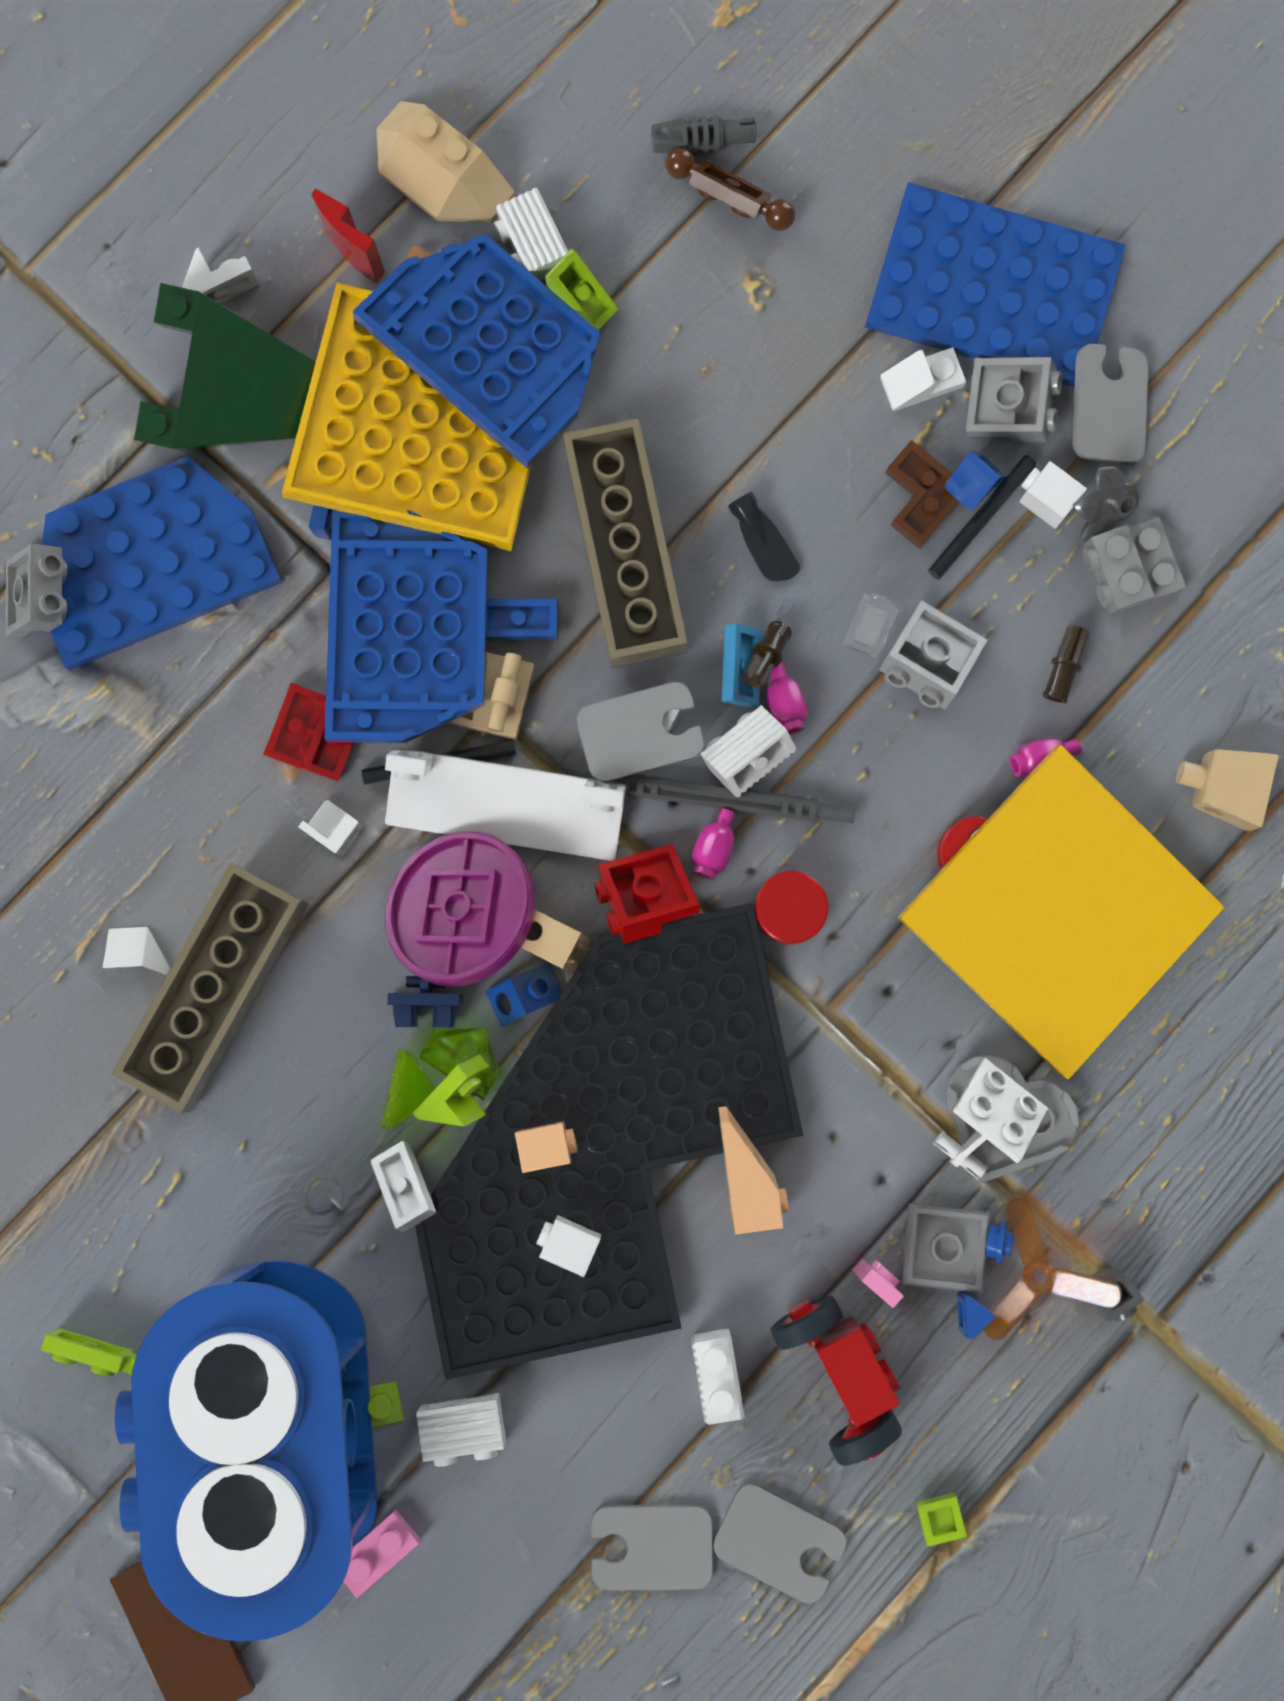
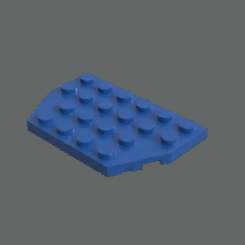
M486 234L468 239L464 244H452L443 247L440 253L421 259L415 256L404 260L353 310V319L526 468L578 416L600 332Z
M189 456L45 514L42 545L61 547L62 558L67 564V576L62 584V597L67 602V613L62 625L53 629L51 634L64 667L68 670H73L283 583L253 511Z
M332 510L325 740L327 742L407 743L485 706L488 551L486 548L472 541L459 538L457 534L442 532V534L371 519V517ZM407 510L408 514L422 517L410 510Z

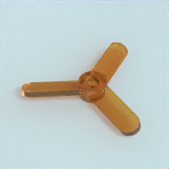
M1015 1198L1008 1203L1006 1214L1024 1265L1023 1278L992 1311L996 1318L983 1329L989 1338L994 1340L1003 1339L1043 1293L1050 1292L1105 1307H1114L1119 1303L1122 1298V1291L1115 1282L1056 1268L1049 1263L1029 1203L1022 1198ZM1039 1269H1042L1047 1276L1045 1283L1042 1285L1038 1284L1035 1280V1273Z

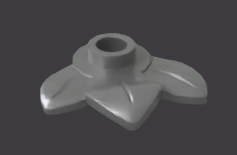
M1098 468L1096 473L1097 488L1073 503V509L1081 518L1087 521L1080 534L1082 541L1087 542L1093 536L1111 531L1118 521L1128 518L1138 505L1139 494L1137 489L1125 482L1123 473L1117 468Z

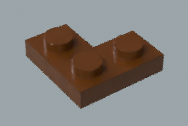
M911 440L889 465L885 473L913 495L912 499L892 521L891 526L921 549L959 504V501L945 489V484L953 473Z

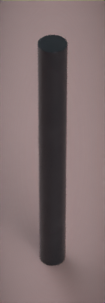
M1024 455L932 564L928 572L938 580L942 578L1036 466L1033 458Z
M513 739L443 753L441 755L487 761L517 755ZM385 765L361 770L364 785L390 780L391 771L385 770Z

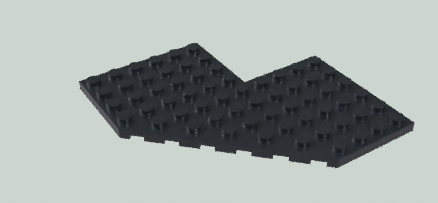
M753 903L697 914L661 924V934L626 944L623 943L620 934L612 935L608 933L599 935L560 994L559 999L545 1017L519 1060L515 1063L491 1103L484 1111L485 1116L478 1120L465 1143L446 1169L430 1195L436 1214L415 1225L445 1380L682 1329L648 1169L724 1153L718 1107L726 1106L754 1146L804 1136ZM562 1121L565 1122L566 1130H574L578 1152L571 1154L572 1161L570 1164L522 1173L515 1137L517 1130ZM557 1215L601 1234V1239L584 1277L539 1258L543 1247L536 1244L545 1222L554 1224Z

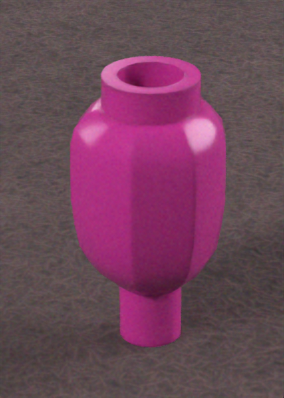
M780 663L778 666L773 667L770 673L772 682L767 690V701L771 715L791 735L805 729L803 722L808 716V709L800 686L793 679L787 677L784 663Z
M1046 738L1023 744L1016 754L1010 756L1011 770L1016 777H1027L1056 745H1062L1074 756L1082 751L1080 742L1074 739L1063 743L1055 738Z
M721 808L716 822L707 824L701 831L692 852V861L695 864L694 874L705 879L715 880L717 873H722L727 868L735 841L734 834L730 828L735 816L733 811Z

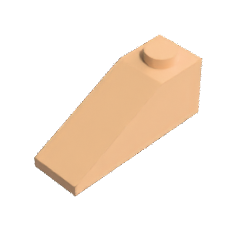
M726 1106L718 1107L735 1235L783 1228L782 1213L789 1212L786 1189H778L774 1173Z

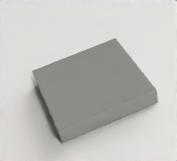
M909 1203L901 1283L904 1285L983 1294L990 1213Z

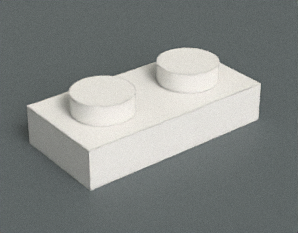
M401 1141L370 1160L396 1230L404 1233L436 1214L435 1207L409 1143Z

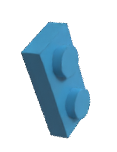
M737 623L725 625L722 702L746 708L759 706L760 688L747 686L743 674L753 657V647L762 641V630Z

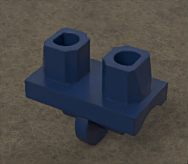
M406 976V987L420 988V993H388L387 1005H393L395 1027H418L419 1006H433L432 1027L455 1028L458 1006H463V994L432 993V988H446V986L430 983L419 976Z

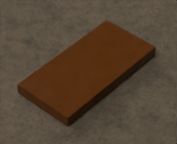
M141 1561L113 1575L109 1579L165 1701H236L253 1692L256 1686L235 1641L222 1640L205 1635L176 1618L154 1593Z

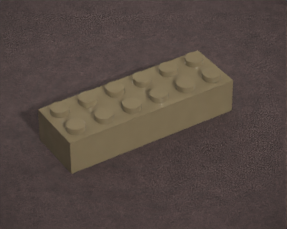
M639 418L564 433L565 453L611 668L687 653L688 642Z
M230 863L111 1075L180 1113L194 1111L309 903L245 868Z

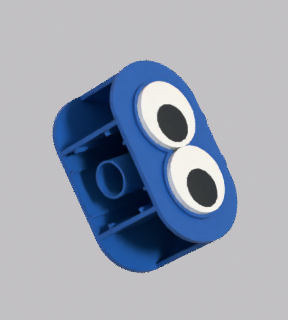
M279 1260L251 1263L226 1273L178 1301L155 1322L147 1333L135 1358L131 1376V1390L121 1391L116 1400V1436L120 1444H135L136 1477L126 1478L121 1488L119 1510L122 1528L125 1532L139 1531L142 1566L150 1586L162 1604L185 1625L214 1638L229 1641L263 1640L290 1632L314 1618L328 1605L341 1587L351 1562L352 1547L372 1530L376 1518L378 1496L372 1416L368 1411L370 1379L365 1322L362 1312L350 1292L335 1278L314 1267Z

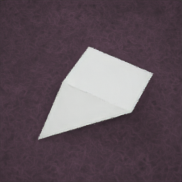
M148 927L112 928L108 930L103 968L144 967L165 976L168 975L170 967Z

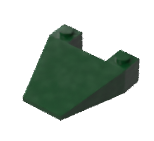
M160 283L154 323L167 329L192 334L179 409L140 401L134 440L187 451L296 439L316 362L200 291Z

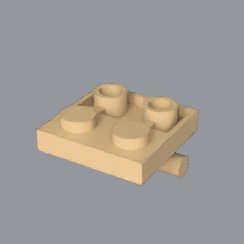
M486 652L485 706L447 724L517 740L535 664L522 661L521 656L514 653H506V656Z

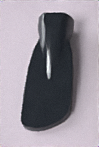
M753 492L745 494L728 505L731 513L739 520L740 530L746 546L762 575L766 579L776 582L793 578L800 570L799 564L777 527L758 508Z

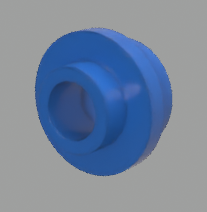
M1001 1222L1000 1226L990 1225L986 1257L996 1258V1263H1002L1003 1256L1011 1257L1014 1233L1007 1232V1223Z

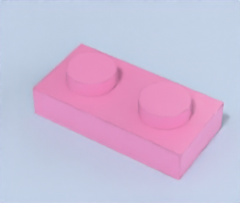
M862 1258L853 1268L854 1273L860 1280L892 1308L903 1298L904 1295L896 1288L900 1281L879 1261L875 1260L870 1265Z
M396 1508L352 1547L351 1562L343 1582L356 1598L419 1545L421 1541L420 1537Z

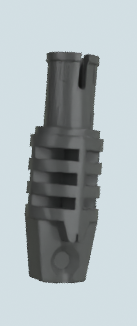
M717 115L711 116L710 119L702 116L700 120H696V117H690L689 121H686L685 118H679L651 126V141L654 153H670L671 150L678 147L687 148L692 153H698V150H702L703 153L709 152V149L715 152L723 149V145L756 143L757 139L755 117L738 120H722Z

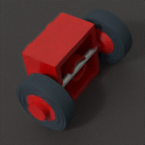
M833 1296L823 1297L812 1302L806 1300L793 1306L787 1311V1315L771 1327V1334L781 1350L794 1348L808 1343L810 1347H815L849 1413V1425L840 1430L829 1442L830 1450L839 1465L846 1466L877 1457L902 1434L900 1423L891 1411V1409L900 1405L895 1392L901 1388L885 1360L878 1361L875 1355L882 1351L874 1335L868 1329L865 1322L858 1325L852 1316L839 1322L843 1315Z

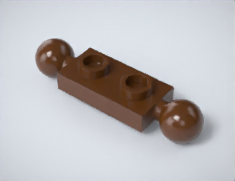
M675 148L667 155L666 169L668 173L676 179L691 177L689 185L697 188L699 194L710 200H720L730 205L731 210L742 217L756 218L759 214L765 216L769 227L776 231L786 230L793 224L795 209L789 201L784 199L770 201L771 193L707 160L701 164L696 163L693 153L687 148Z

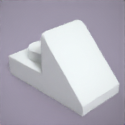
M196 248L182 288L200 291L220 304L260 284L245 256L239 259H229L223 262L218 269L211 272L199 248Z
M953 347L926 357L923 350H919L880 375L893 412L958 390L966 384Z

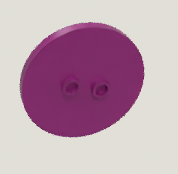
M472 831L456 832L441 836L427 843L406 861L395 877L388 894L385 908V928L392 951L402 965L410 972L433 984L450 987L464 986L490 977L515 956L530 931L535 912V889L531 874L522 858L512 848L498 838L485 833Z

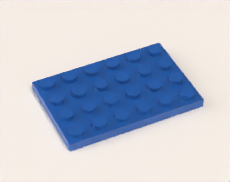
M908 182L865 328L941 350L953 347L955 354L973 359L1052 357L1056 371H1061L1062 384L1075 388L1076 355L1082 347L1088 344H1098L1126 244Z

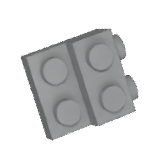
M1052 357L975 358L966 424L968 437H1007L1009 442L1047 443L1048 433L1056 431L1058 422L1057 408H1052L1053 395H1060L1062 389L1061 371H1056Z
M1160 517L1131 527L1125 525L1093 536L1084 544L1083 558L1085 565L1090 572L1094 571L1098 582L1096 587L1098 599L1103 607L1108 608L1110 616L1186 589Z
M30 543L6 561L5 636L21 638L33 630L50 632L62 625L67 613V602L62 597V584L66 580L67 564L62 558L61 547Z
M921 600L879 670L885 673V679L890 685L897 688H904L906 686L918 693L919 700L925 706L930 708L941 707L946 710L958 693L988 640Z

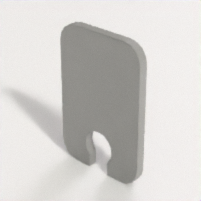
M1088 344L1082 347L1076 355L1073 449L1079 457L1087 460L1124 464L1137 462L1143 457L1146 445L1148 360L1140 350L1125 347L1119 349V362L1122 366V373L1118 380H1111L1102 371V361L1106 356V345Z
M671 682L583 707L577 714L576 722L591 775L598 781L608 782L697 757L702 752L704 746L700 725L688 728L680 735H672L664 729L662 723L664 715L670 710L679 709L684 711L694 708L689 689L682 683Z
M745 1483L736 1491L715 1534L713 1546L717 1557L722 1561L800 1602L811 1604L821 1599L830 1581L820 1574H810L804 1571L800 1565L801 1555L805 1550L816 1547L824 1551L828 1558L839 1563L846 1548V1537L842 1529L835 1524L758 1484Z
M606 1505L598 1508L593 1514L591 1539L605 1538L608 1535L616 1534L624 1538L628 1547L625 1556L617 1561H611L605 1557H592V1579L600 1589L608 1591L699 1590L710 1583L713 1574L712 1519L708 1510L703 1506Z

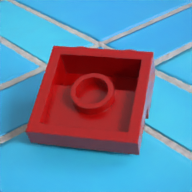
M673 844L598 865L599 881L594 882L596 896L600 904L608 903L610 912L606 913L610 932L612 935L620 934L624 944L661 934V924L699 914V903Z

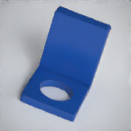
M550 963L513 976L486 991L501 1027L557 1002L562 993ZM501 993H504L510 1000V1013L506 1012L501 1005Z

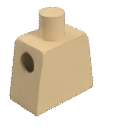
M1214 749L1204 754L1201 765L1182 761L1177 771L1176 783L1195 788L1192 806L1195 809L1240 829L1252 831L1263 827L1279 755Z
M535 910L530 931L521 948L573 975L588 954L594 941L581 932ZM542 930L540 938L536 940L537 934Z

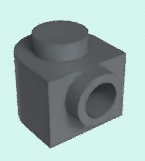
M1100 1270L1092 1276L1089 1282L1090 1298L1101 1316L1110 1322L1113 1320L1120 1322L1131 1317L1137 1311L1135 1306L1144 1301L1132 1280L1116 1270Z

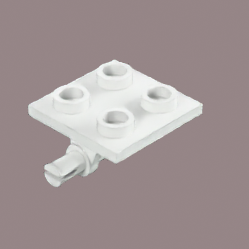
M984 1058L953 1109V1112L973 1127L976 1132L964 1144L960 1145L947 1135L945 1131H942L934 1140L933 1145L937 1146L951 1158V1164L955 1167L960 1165L978 1180L984 1175L988 1166L973 1156L971 1152L985 1140H989L1013 1161L1018 1163L1022 1160L1048 1108L988 1059Z

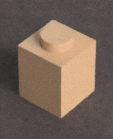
M564 1121L517 1130L515 1132L522 1173L570 1164L572 1161L571 1154L578 1152L574 1130H566Z

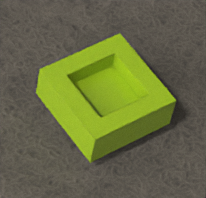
M954 1492L915 1502L927 1547L967 1537L958 1499Z

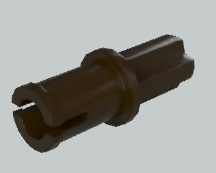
M771 622L762 641L753 647V657L743 674L747 686L763 687L773 667L778 666L782 661L781 652L792 636L789 626L785 629L782 636L780 635L785 625L784 622Z
M1076 625L1066 628L1058 655L1051 660L1054 666L1046 690L1043 692L1044 698L1057 703H1067V697L1075 674L1080 672L1082 668L1079 662L1089 636V632L1085 628Z

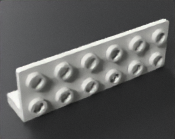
M397 747L386 756L385 770L391 771L385 817L387 825L441 834L464 831L480 832L494 836L509 845L613 861L616 857L627 784L610 781L601 782L591 778Z

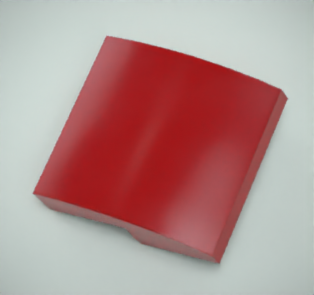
M315 188L311 196L330 240L341 255L356 270L378 284L385 270L374 239L356 229L349 207Z
M291 682L263 756L339 782L353 742H327L325 740L326 696Z

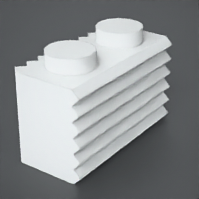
M533 188L531 191H526L518 197H513L510 201L506 200L503 204H498L496 206L498 220L494 222V226L502 244L509 242L514 253L511 256L541 281L567 254L568 250L538 188Z
M760 705L753 712L742 715L737 725L723 736L712 739L707 748L700 754L710 771L735 797H740L742 792H746L747 788L752 787L754 782H758L760 778L765 777L766 773H770L772 768L777 767L778 763H783L784 758H789L790 753H795L796 747L786 728Z
M722 1329L694 1334L691 1338V1345L704 1422L712 1425L745 1418L730 1330Z
M499 1393L424 1404L416 1412L423 1462L434 1460V1466H448L457 1463L458 1456L474 1454L475 1460H486L498 1456V1450H502L505 1447L506 1436Z

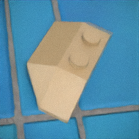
M400 101L376 128L380 176L437 221L469 222L480 220L481 222L492 223L498 216L496 206L503 204L506 200L510 201L515 196L513 188L483 150L424 104Z

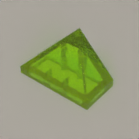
M486 1028L434 1029L419 1055L420 1059L448 1076L458 1064L480 1054L490 1067L479 1077L482 1084L472 1094L483 1101L500 1075Z
M398 1049L381 1125L383 1129H392L414 1115L413 1112L436 1089L411 1050Z

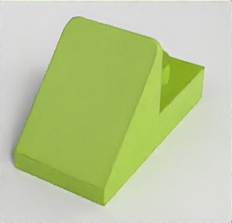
M570 249L545 276L547 287L598 331L618 310V307L574 249Z
M480 1054L458 1064L413 1114L420 1120L456 1126H467L484 1117V1110L471 1096V1093L482 1084L479 1077L490 1066Z

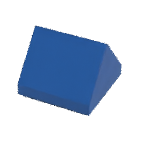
M958 1292L959 1331L967 1339H974L996 1316L966 1292Z

